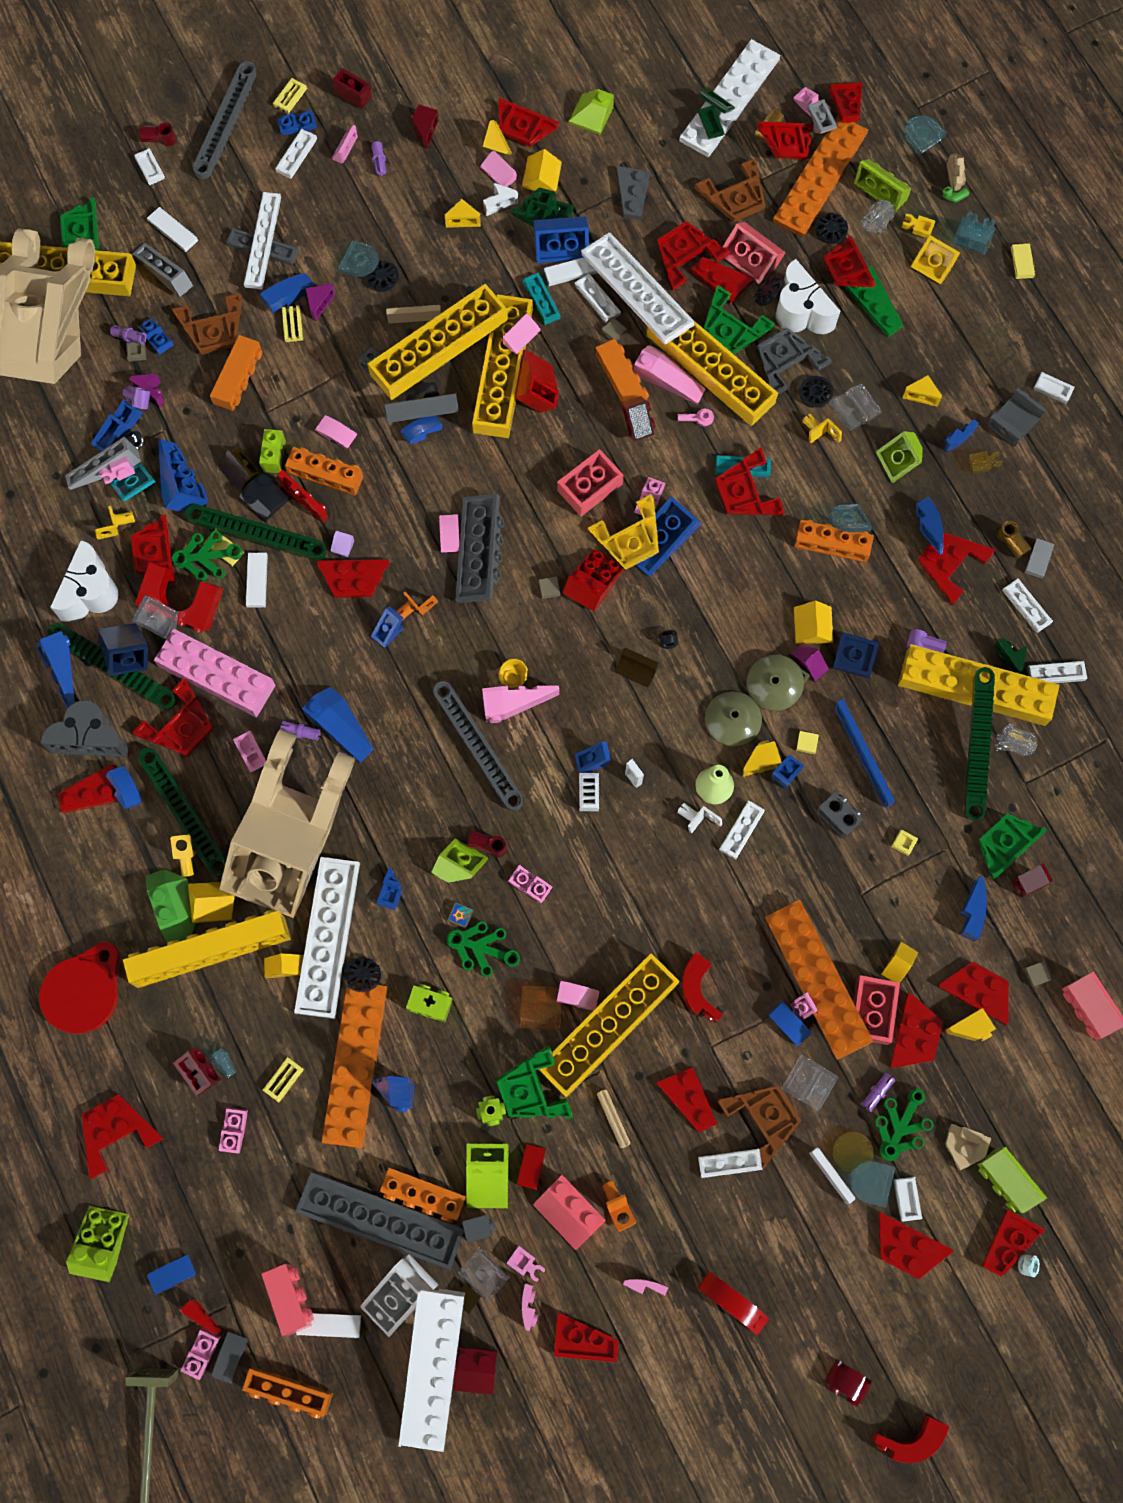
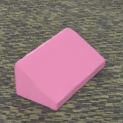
M355 125L346 131L332 156V160L344 163L358 137Z
M494 150L481 165V168L499 185L508 187L517 180L516 171Z
M525 314L503 336V344L517 355L541 329L528 314Z

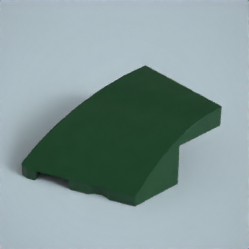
M539 187L531 196L525 198L519 207L513 208L511 214L534 227V220L570 218L574 207L571 204L557 201L554 191Z

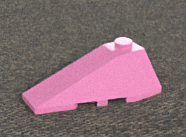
M651 345L642 350L634 364V373L637 372L641 379L697 405L706 390L666 352Z
M508 686L483 688L486 722L499 723L501 720H505L559 695V686H535L532 690L525 688V686H518L514 690H508Z

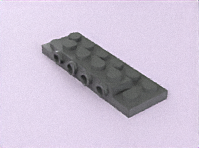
M497 493L463 497L455 599L458 603L493 600V587L497 585V580L501 578L498 562L502 561L499 546L503 544V536L500 534V531L504 527V519L499 514L500 496Z

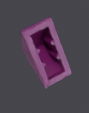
M332 284L306 288L314 321H317L336 295L334 285Z
M804 642L789 654L804 671L810 674V678L814 682L829 670L819 649Z

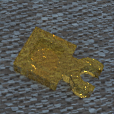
M987 451L969 454L968 461L972 474L990 471L992 466L1000 467L1003 464V460L996 461L995 458L999 457L1001 453L996 451L991 456H988Z

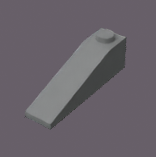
M144 243L132 253L142 265L179 297L193 287L183 269L148 244Z
M125 437L121 438L65 475L68 488L72 490L103 479V477H100L99 471L104 468L109 469L110 463L127 457L131 465L135 466L141 462L138 449Z

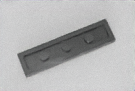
M232 228L226 244L229 247L250 253L254 234ZM272 240L269 259L293 266L299 250L297 247Z
M456 394L384 405L387 423L459 412Z

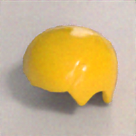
M508 659L500 667L499 681L503 686H508V689H517L518 686H522L527 680V666L519 659Z

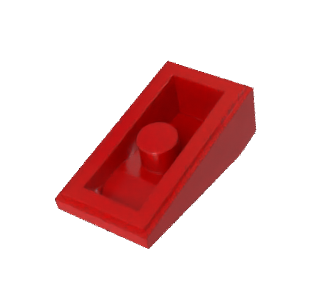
M526 1144L517 1181L518 1186L537 1190L546 1149Z
M197 1299L190 1300L179 1310V1312L214 1335L221 1332V1328Z

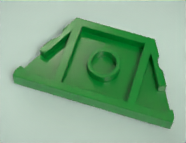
M95 197L90 198V202L84 206L78 205L73 210L60 215L63 248H68L69 244L75 243L76 238H87L93 241L95 250L100 251Z
M1007 813L978 841L992 880L996 879L1047 829L1030 824L1031 822L1026 820H1019L1017 817Z

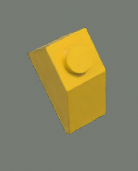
M769 740L758 743L741 773L742 777L776 769L782 763L775 741L769 742Z
M981 1008L949 1027L945 1032L949 1035L972 1041L981 1039L983 1042L993 1036L991 1032L996 1028L984 1009Z

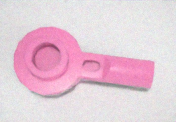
M705 408L699 410L697 414H678V421H692L704 427L712 424L714 420L713 412Z

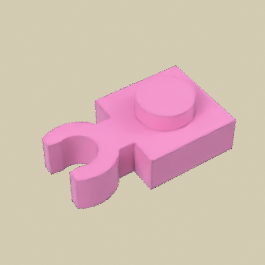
M127 457L110 463L109 469L104 468L99 471L100 477H103L105 484L111 483L116 477L118 480H122L135 474V470Z
M520 1246L517 1247L507 1262L509 1266L523 1276L528 1271L532 1280L536 1282L539 1279L534 1276V1271L536 1269H540L542 1272L545 1271L543 1266L532 1264L535 1257Z

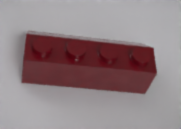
M458 1346L452 1391L493 1395L498 1350Z

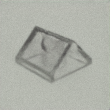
M146 595L132 621L167 639L173 628L176 629L178 612Z
M481 1248L476 1250L458 1272L487 1302L510 1278Z

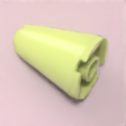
M715 765L704 769L696 779V792L706 803L713 805L721 804L729 799L733 793V778L722 765Z

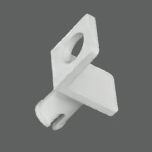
M683 803L681 805L683 808L680 807L677 812L691 822L688 825L690 833H693L705 816L720 827L722 825V819L704 806L699 812H696L686 803Z

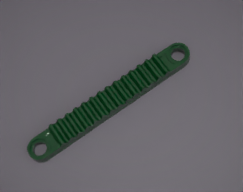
M198 504L188 506L185 512L191 524L208 530H216L223 535L227 534L230 537L241 538L243 541L248 540L250 543L254 542L257 545L261 544L264 547L268 546L271 549L275 548L278 551L282 550L291 555L316 561L324 559L327 555L325 544L314 538ZM197 510L200 511V516L192 518L190 516L191 513ZM316 546H320L322 548V552L320 554H314L312 552L313 548Z
M55 623L49 627L48 636L53 635L57 629L63 630V635H67L70 641V653L109 676L100 646L90 642L63 624ZM139 671L109 676L163 710L172 709L176 704L175 695L170 690ZM165 695L171 697L168 704L161 703V698Z
M987 667L977 670L973 679L964 814L971 821L982 819L986 809L995 674L993 670ZM981 672L989 674L988 682L980 681L979 675ZM972 806H977L980 809V813L976 817L970 815L969 810Z
M152 748L142 749L138 755L140 764L185 834H190L192 845L209 872L215 877H223L226 859L159 754ZM146 754H153L154 759L152 762H144ZM217 862L224 864L221 872L214 871V865Z

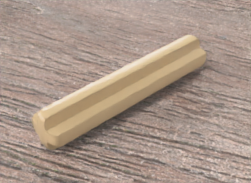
M604 1089L598 1092L597 1096L620 1148L629 1146L630 1141L608 1091Z

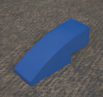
M303 273L278 282L260 293L262 302L274 313L285 304L289 307L307 294L306 288L316 287V285Z
M123 400L114 415L110 413L91 444L102 452L125 437L143 412L131 406L130 402Z
M927 497L916 503V515L920 519V531L937 553L941 555L943 554V525L935 504L930 497Z
M981 876L975 880L960 913L967 917L960 936L973 942L979 939L986 916V887L984 878Z

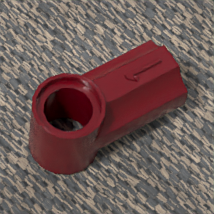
M166 122L161 123L159 126H141L139 129L141 142H161L165 146H172L177 141L171 124Z
M476 831L471 832L468 839V848L486 852L498 858L503 857L507 853V845L502 837L490 836ZM501 843L503 845L502 849L498 851L493 849L495 844Z

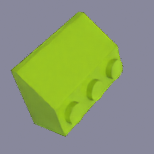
M870 159L860 162L854 184L896 212L908 199L911 188L905 182L897 179L892 173L880 167L878 163H874Z
M1006 1147L994 1149L986 1158L977 1163L980 1167L979 1172L985 1179L989 1178L993 1183L992 1188L994 1191L1006 1199V1205L1013 1213L1023 1214L1047 1198Z

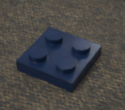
M842 632L832 669L869 679L879 642Z

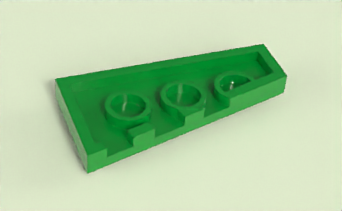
M871 265L868 269L875 281V287L844 286V288L889 338L902 329L903 323Z

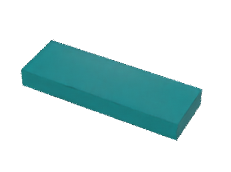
M539 272L523 278V284L544 325L561 319V315Z
M716 455L715 475L723 474L741 462L745 457ZM766 458L767 463L765 465L750 469L752 477L770 478L771 458Z

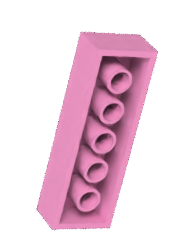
M174 628L154 659L159 668L182 680L184 678L188 683L256 718L276 686L272 678Z

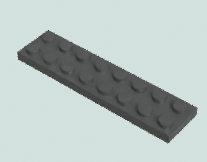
M312 1172L296 1209V1213L449 1270L452 1268L465 1232L463 1228Z

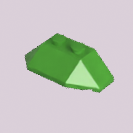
M165 869L145 876L147 892L159 928L166 942L187 940L186 937L192 935L197 924L192 923L188 879Z

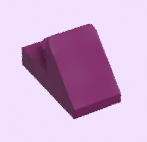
M157 374L138 375L129 378L132 386L150 390L149 400L159 408L165 403L162 398V392L156 388L161 383Z

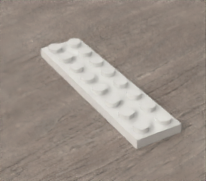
M752 39L713 91L735 106L733 111L726 114L715 108L725 134L780 60L779 54ZM706 101L701 109L712 105ZM697 113L680 136L679 141L709 158L725 135L709 140Z
M610 232L581 250L582 256L664 344H667L694 326V320Z
M320 858L295 1014L335 1019L360 862Z

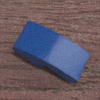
M312 110L296 116L292 112L277 118L282 135L297 134L301 129L309 131L317 128Z
M153 317L138 326L140 332L146 334V340L159 355L174 346L171 339L163 332L161 326Z
M436 416L423 417L401 430V434L409 444L425 440L428 433L442 430L443 424Z
M973 419L970 424L966 423L961 430L956 429L954 434L949 433L944 441L947 443L944 451H950L963 444L974 433L979 422Z
M122 766L108 771L106 777L116 789L114 796L123 808L128 809L141 804L142 801L137 787L126 768Z
M783 1001L768 1014L797 1047L812 1034Z
M186 1255L147 1274L153 1293L156 1295L174 1287L175 1284L194 1277L196 1273L189 1255Z

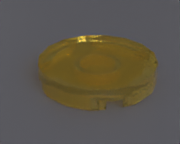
M847 1132L835 1140L832 1157L835 1164L841 1170L848 1173H860L871 1165L874 1157L873 1147L864 1135L858 1132Z

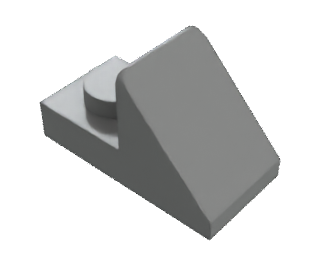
M825 100L808 105L807 110L814 122L813 132L822 134L837 129V124Z

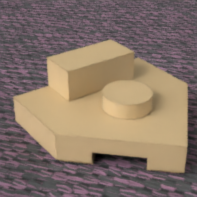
M954 153L949 156L947 170L950 186L954 192H958L966 182L964 158Z
M951 1124L945 1145L948 1151H950L958 1170H962L986 1158L991 1138L974 1130Z

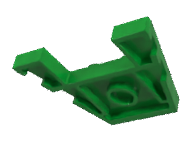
M718 285L704 330L735 355L773 329L775 323L761 315L752 328L748 327L722 309L730 298L731 293Z
M550 1045L497 1078V1084L509 1117L535 1118V1116H547V1118H555V1116H565V1118H573L568 1098L551 1103L546 1102L536 1072L538 1069L555 1065Z

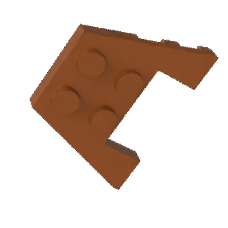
M756 158L741 164V169L747 180L717 192L710 178L696 183L695 189L733 222L765 209Z
M241 293L225 297L228 313L192 321L188 305L173 308L174 315L201 355L233 348L238 337L242 306Z
M779 1085L717 1101L726 1117L744 1106L748 1110L768 1144L760 1148L762 1169L767 1166L768 1162L802 1121Z

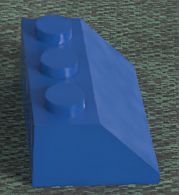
M587 216L534 220L537 263L571 261L583 258L581 250L589 246Z

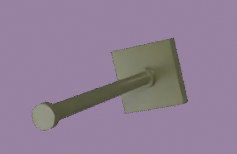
M136 1368L126 1376L125 1386L147 1387L140 1503H149L156 1387H169L178 1378V1369Z

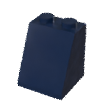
M137 623L98 629V642L109 676L147 670L148 645Z

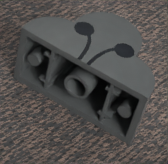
M78 701L72 704L67 709L63 722L50 725L43 733L41 744L52 754L128 757L129 754L127 743L112 727L110 719L91 701Z

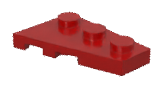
M863 82L830 84L829 92L842 123L859 122Z
M705 257L691 268V272L714 292L719 285L731 293L727 301L729 304L754 282L753 277Z
M283 469L277 474L282 488L293 499L323 523L328 519L327 508L321 502L313 499L312 495L296 483Z
M112 763L58 793L61 812L64 814L119 802L114 796L116 789L106 777L108 771L115 769V765Z
M693 1067L656 1083L697 1132L717 1125Z
M1006 1210L981 1267L999 1277H1003L1045 1229Z
M557 1312L554 1357L617 1362L618 1339Z

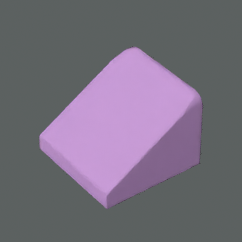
M336 531L330 551L348 557L354 544L353 536Z

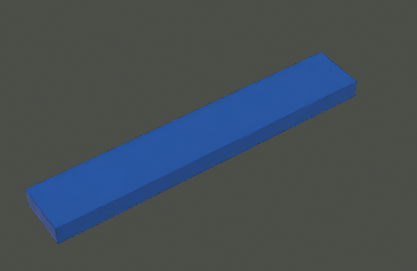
M844 699L838 701L834 709L884 808L892 806L895 800Z

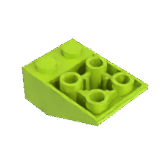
M467 1144V1208H508V1144Z
M89 1206L66 1261L69 1274L110 1282L117 1264L129 1214Z

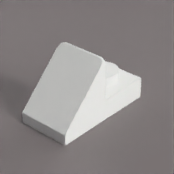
M494 183L495 196H490L483 200L484 212L488 216L518 204L517 190Z

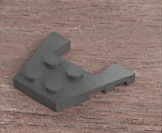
M788 328L762 342L757 347L768 384L778 392V395L786 391L788 387L779 373L805 358L809 359L817 371L830 365L832 362L830 357H825L819 353L820 350L809 346L803 338Z

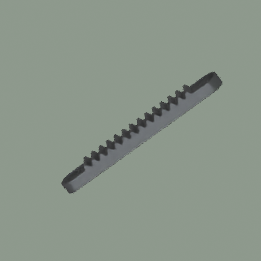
M250 61L242 62L239 65L193 164L195 176L199 179L209 178L215 165L218 164L223 148L226 147V141L228 142V137L231 136V130L236 125V119L239 118V113L241 114V108L244 107V102L246 103V97L249 96V91L251 92V86L257 73L255 65ZM245 69L252 70L249 74L243 73ZM202 166L207 167V170L204 172L198 171Z
M443 681L438 682L433 688V693L452 726H454L504 806L510 811L519 810L523 805V797L451 685ZM445 687L448 689V694L440 696L438 690ZM511 796H516L519 799V803L512 806L508 803V799Z

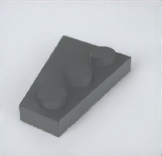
M617 166L616 171L623 217L641 220L650 172Z

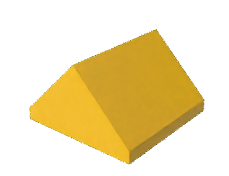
M545 149L528 156L522 189L537 190L540 187L556 193L562 162Z
M815 600L794 607L795 644H802L803 642L806 644L833 643L832 609L830 606Z
M221 882L188 884L192 923L232 920L234 895L219 890Z

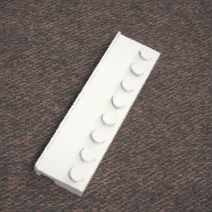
M424 1286L419 1288L399 1447L402 1445L444 1451L464 1292L439 1289V1291L429 1290Z

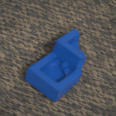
M389 867L383 881L377 905L396 910L402 890L399 881L393 873V869Z

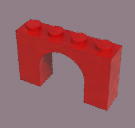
M149 562L135 605L140 606V610L151 614L153 611L158 613L157 617L165 620L172 618L175 620V624L181 626L188 624L192 626L191 629L200 633L203 630L210 631L224 588L201 581L192 605L186 610L177 611L169 605L166 598V588L173 569Z

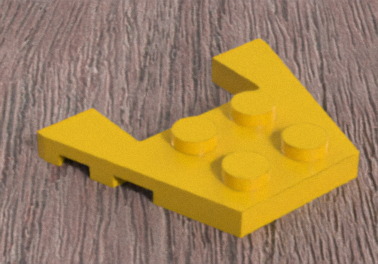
M651 494L636 502L643 519L624 530L610 536L605 522L602 520L588 527V530L626 570L659 553L655 505Z

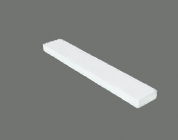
M263 192L244 281L245 288L263 289L281 194Z

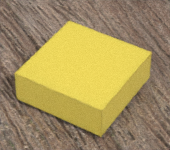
M800 731L796 751L815 754L819 735Z
M900 829L891 847L909 856L918 838Z

